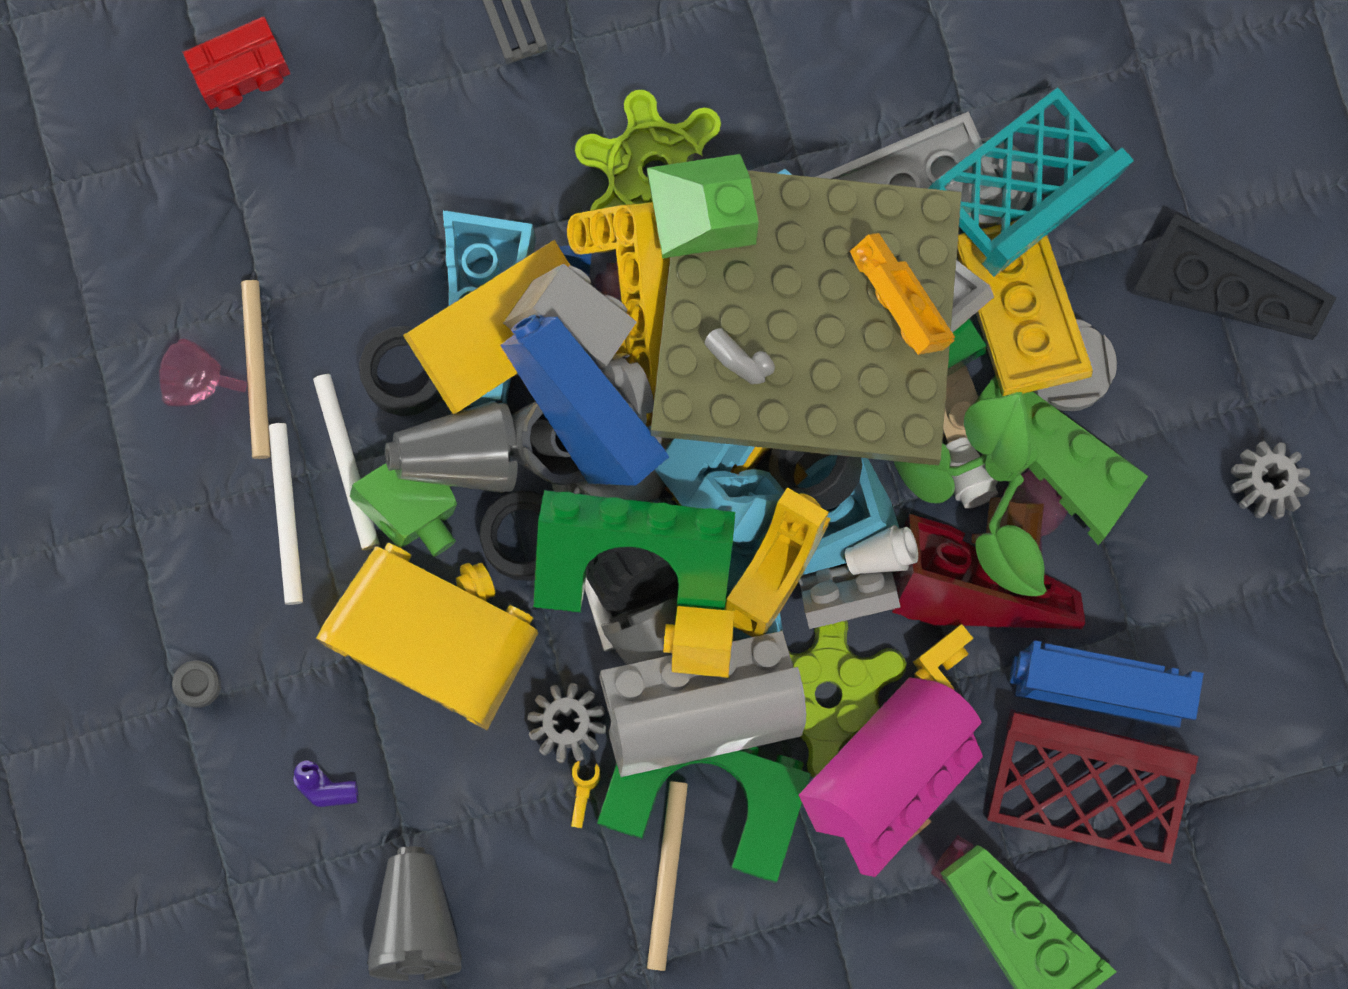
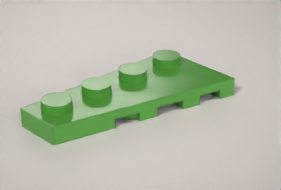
M996 375L975 402L987 398L1002 397ZM1033 391L1024 393L1023 398L1029 419L1030 437L1038 448V458L1028 468L1040 481L1046 479L1062 497L1059 503L1071 516L1077 513L1090 528L1087 534L1099 545L1108 535L1148 476Z
M979 845L940 873L1014 989H1095L1117 972L1106 961L1101 959L1086 942L1057 918L1058 916L1045 904L1032 895L987 850Z

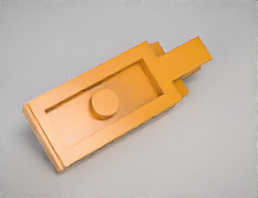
M880 233L868 234L850 250L859 272L867 275L876 289L877 299L891 312L901 328L902 338L918 355L942 351L955 341L952 331L907 262H898Z

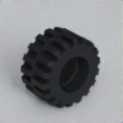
M657 498L644 501L652 503H667L670 505H678L674 500L672 501L670 498ZM618 547L609 549L595 556L587 565L586 579L602 606L610 612H622L642 607L660 599L679 586L677 575L672 566L659 555L641 548Z

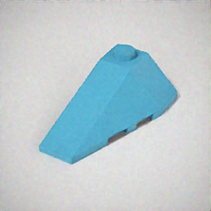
M837 455L827 456L814 463L805 471L808 476L797 486L808 488L823 481L834 468ZM861 458L863 466L860 480L851 495L837 507L826 510L829 512L827 517L831 519L803 575L845 564L846 548L853 547L855 544L893 525L899 528L891 500L868 458ZM771 522L759 539L751 542L733 541L726 596H729L751 563L767 534Z

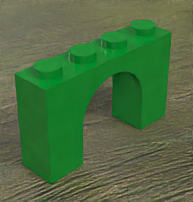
M544 490L538 520L533 607L581 612L588 563L595 556L606 550L618 547H636L659 555L672 566L679 583L677 606L724 610L736 512Z
M757 747L620 777L616 764L597 824L643 840L658 792L665 780L675 771L691 764L715 765L726 770L738 781L747 800V820L731 869L776 883L802 804L799 794L808 785L811 773L802 771L803 762L790 757L777 755L775 762L759 757V748Z

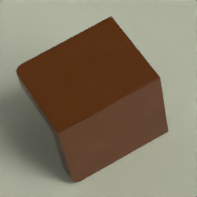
M1002 497L990 498L985 533H991L989 523ZM1011 499L1000 521V528L1005 525L1017 526L1029 533L1039 547L1044 503ZM972 533L971 543L976 544L977 538L984 533Z

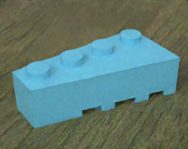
M443 210L449 306L534 253L536 236L532 224ZM511 378L468 406L475 407L491 401H502V403L507 404Z

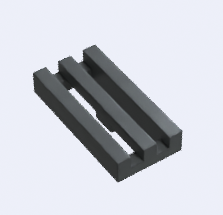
M482 0L506 64L548 50L546 40L530 0H519L536 42L530 45L527 43L512 1L501 0L519 45V49L514 51L510 48L493 1Z

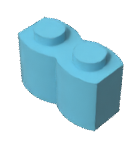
M748 469L740 472L738 475L727 471H714L705 476L687 507L713 508L736 512L733 541L751 542L761 537L771 522L777 503L785 491L770 473L762 470Z

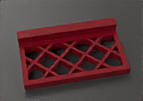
M1010 709L1006 726L1008 729L987 814L988 821L1171 864L1191 775H1195L1198 755L1186 750ZM1016 741L1035 745L1044 760L1020 775L1011 760ZM1042 747L1060 752L1049 758ZM1068 754L1078 755L1082 758L1090 772L1066 786L1053 763ZM1088 758L1105 763L1094 769ZM1116 764L1126 767L1135 783L1112 797L1099 774ZM1048 767L1060 785L1061 790L1038 803L1025 781ZM1010 768L1016 779L1006 784ZM1134 769L1150 772V774L1140 779ZM1161 775L1178 779L1174 798L1157 807L1144 785ZM1094 778L1107 800L1084 814L1070 792ZM1020 784L1033 807L1018 816L1000 813L1003 794ZM1140 789L1153 811L1129 825L1116 803ZM1066 795L1079 817L1064 827L1051 825L1042 809ZM1112 806L1125 828L1109 838L1097 836L1088 820ZM1171 809L1169 821L1167 823L1162 813ZM1038 812L1044 823L1027 818ZM1156 817L1166 831L1162 851L1143 847L1134 833L1136 829ZM1083 823L1089 833L1073 829ZM1129 834L1135 844L1118 840Z

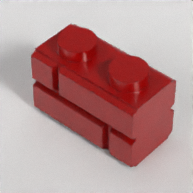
M264 16L183 52L199 90L210 110L216 107L221 110L232 108L242 102V95L258 88L262 92L275 89L283 83V77L291 74Z

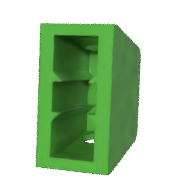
M386 463L352 484L349 496L351 500L398 547L403 548L420 537L430 553L435 557L456 542L443 521L453 515L457 506L456 499L449 486L398 479L395 470L389 471Z

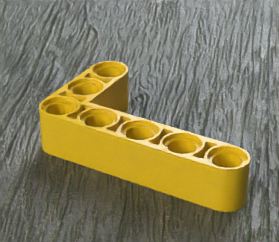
M653 203L619 205L576 213L570 217L567 225L568 243L575 254L582 255L616 251L621 300L627 308V314L637 321L626 337L627 353L630 355L628 361L629 364L638 362L642 367L650 384L654 400L670 257L662 258ZM653 412L646 414V427L652 425Z

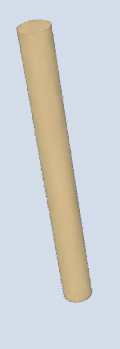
M246 280L241 282L252 458L266 459L270 458L271 455L260 286L257 280Z
M669 782L647 969L666 970L688 788L687 783Z

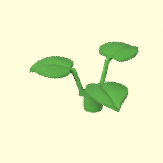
M1016 392L1002 397L982 399L970 406L964 416L967 438L977 451L983 453L982 456L960 466H950V452L946 445L942 443L939 466L899 461L893 462L906 486L917 497L929 503H943L954 494L955 483L952 476H959L984 464L987 473L994 480L1008 481L1009 485L989 523L991 533H984L977 538L976 553L984 571L998 585L1016 594L1040 596L1046 592L1044 585L1045 568L1037 543L1029 533L1017 526L1005 525L1000 528V521L1017 487L1024 482L1021 473L1038 458L1037 445L1030 437L1029 419L1022 392Z

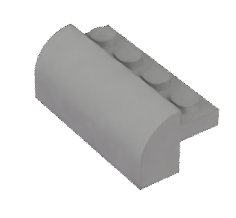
M783 631L733 641L729 678L672 672V655L600 671L599 678L611 718L609 737L620 777L800 737L806 724V703L802 680L798 667H793Z

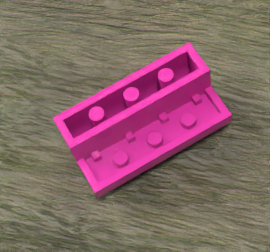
M909 677L799 794L816 832L844 837L861 874L876 877L982 759L983 755L973 734L982 722L973 707L960 694L944 684Z

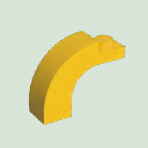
M787 487L777 503L764 540L746 571L726 599L724 610L735 611L734 627L751 637L767 633L799 582L831 519L827 517L829 512L821 508V505L811 496L798 494Z

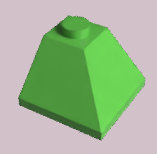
M741 154L647 168L662 258L756 244L759 221L751 179Z

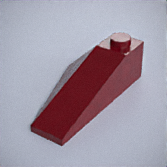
M912 514L908 515L904 527H908L914 535L918 548L917 563L910 564L906 571H893V578L901 607L892 609V613L902 615L907 619L919 620L933 625L959 626L962 624L963 626L1083 628L1085 616L1081 592L1044 574L1046 592L1043 595L1026 596L1011 592L998 585L987 575L979 562L976 547L963 541L966 533L949 525Z

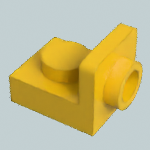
M962 624L913 661L914 665L918 668V671L914 673L916 678L936 681L955 690L938 667L942 664L948 671L969 654L964 646L974 638Z

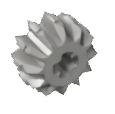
M1265 441L1260 442L1256 446V453L1246 449L1240 454L1243 464H1236L1231 469V473L1241 479L1231 485V491L1233 493H1245L1246 497L1239 503L1240 508L1245 509L1252 503L1256 504L1254 511L1256 518L1264 517L1269 509L1274 519H1280L1284 516L1285 508L1292 512L1296 511L1301 506L1298 497H1304L1310 491L1306 484L1300 482V480L1310 475V469L1304 467L1296 468L1295 464L1301 459V453L1295 452L1289 458L1286 457L1285 443L1279 442L1271 451L1270 446ZM1267 473L1269 478H1277L1279 484L1273 488L1272 483H1264L1262 477Z
M571 683L569 685L567 698H562L561 691L557 685L551 686V694L555 701L550 704L543 696L538 695L535 701L539 707L545 710L544 714L530 712L528 714L529 721L543 724L542 727L529 732L531 740H539L548 736L539 749L540 753L544 756L549 754L554 746L557 745V762H565L567 748H572L575 759L582 761L584 755L579 745L584 742L593 751L599 748L596 740L589 736L590 732L596 734L606 733L605 725L591 722V720L603 716L605 710L603 706H596L586 710L593 702L595 695L593 692L588 691L577 701L578 686ZM572 713H575L579 716V718L574 720L576 725L579 726L574 733L566 729L560 734L555 730V728L560 727L558 721H555L560 714L569 717Z

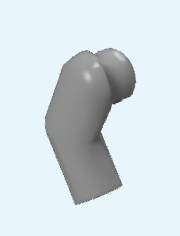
M722 328L713 330L706 337L705 346L726 368L750 384H761L765 382L766 376L774 373L775 365L766 352L758 351L750 358Z

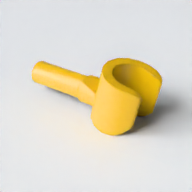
M577 761L572 768V779L577 789L571 826L582 828L587 799L589 798L590 790L594 789L600 781V769L596 763L594 777L588 781L581 780L578 777L580 761Z

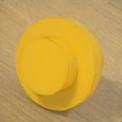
M466 563L460 566L461 576L456 577L458 588L486 602L487 599L495 596L493 582L482 563L473 566L470 563Z

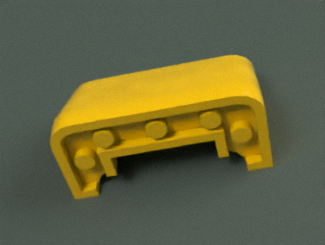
M387 543L384 549L375 547L326 619L316 639L325 647L345 657L349 655L354 661L362 665L364 664L424 695L452 712L455 710L454 712L465 717L466 720L488 730L538 635L537 629L530 625L533 617L511 605L508 606L505 612L409 562L412 556L410 553L391 543Z

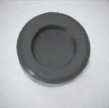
M194 660L184 663L177 669L173 677L172 688L180 702L193 708H202L210 705L218 697L221 690V679L218 672L211 665L203 661Z

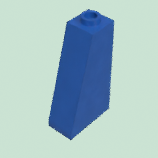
M531 315L513 326L511 331L514 335L500 346L588 484L636 486L669 458L662 445L654 436H651L649 429L557 316L537 318L536 315Z

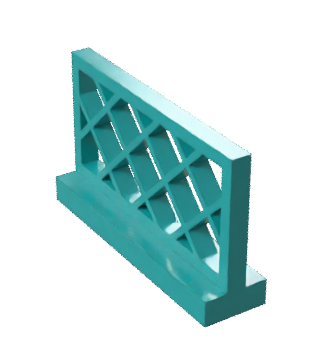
M1057 87L933 182L928 189L947 190L945 187L953 181L972 184L971 203L961 201L959 227L987 257L982 264L995 277L1115 182L1134 160L1123 147L1115 152ZM1051 105H1054L1065 117V129L1044 126V111ZM1035 118V124H1029ZM1016 132L1035 135L1034 153L1012 150L1013 135ZM1043 136L1065 140L1064 158L1043 155ZM1074 141L1088 143L1099 157L1092 162L1073 159ZM1004 142V149L997 148ZM985 156L1003 159V178L981 175V159ZM1012 161L1034 164L1033 182L1011 179ZM1043 165L1064 168V184L1062 186L1042 184ZM972 167V173H967L966 171ZM1073 170L1080 171L1073 176ZM980 185L1002 188V207L980 204ZM1011 190L1033 193V208L1030 211L1010 209ZM1042 194L1049 195L1042 201ZM979 214L1001 218V234L992 241L979 227ZM1010 219L1017 220L1010 226Z

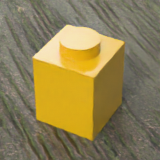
M677 606L675 625L666 624L663 649L664 653H672V672L729 678L735 611Z

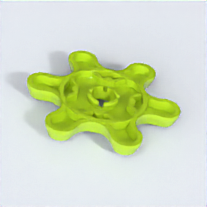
M645 90L631 92L624 101V111L628 119V125L621 136L608 139L597 134H587L582 136L575 145V154L579 162L585 166L601 169L609 179L606 193L595 200L590 211L619 205L651 203L652 197L649 180L643 173L645 165L653 160L662 161L666 165L683 163L693 153L703 156L704 146L709 140L716 137L720 131L721 121L718 114L709 108H699L693 111L684 122L670 124L659 116L656 99L650 92Z
M847 620L814 628L815 639L811 648L802 653H791L789 651L793 667H798L804 690L806 724L800 738L809 749L807 770L811 773L813 779L880 709L878 706L880 690L885 685L899 680L906 671L905 658L895 649L886 648L871 657L855 655L847 645L849 629ZM826 682L836 685L842 695L840 703L834 708H824L819 705L815 698V691L819 685Z

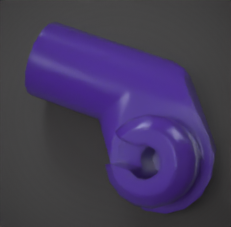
M311 760L301 761L295 767L294 784L297 790L314 806L326 807L359 802L356 780L333 783L319 769L318 765Z

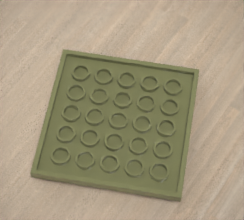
M748 171L759 221L756 244L670 257L651 436L939 466L942 451L950 345L942 351L918 355L902 338L901 328L891 312L877 299L876 289L867 275L859 272L850 250L868 234L880 233L898 262H907L951 330L962 192ZM722 328L750 358L758 351L766 352L775 365L774 373L766 376L765 382L761 384H750L726 368L705 346L706 337L713 330Z

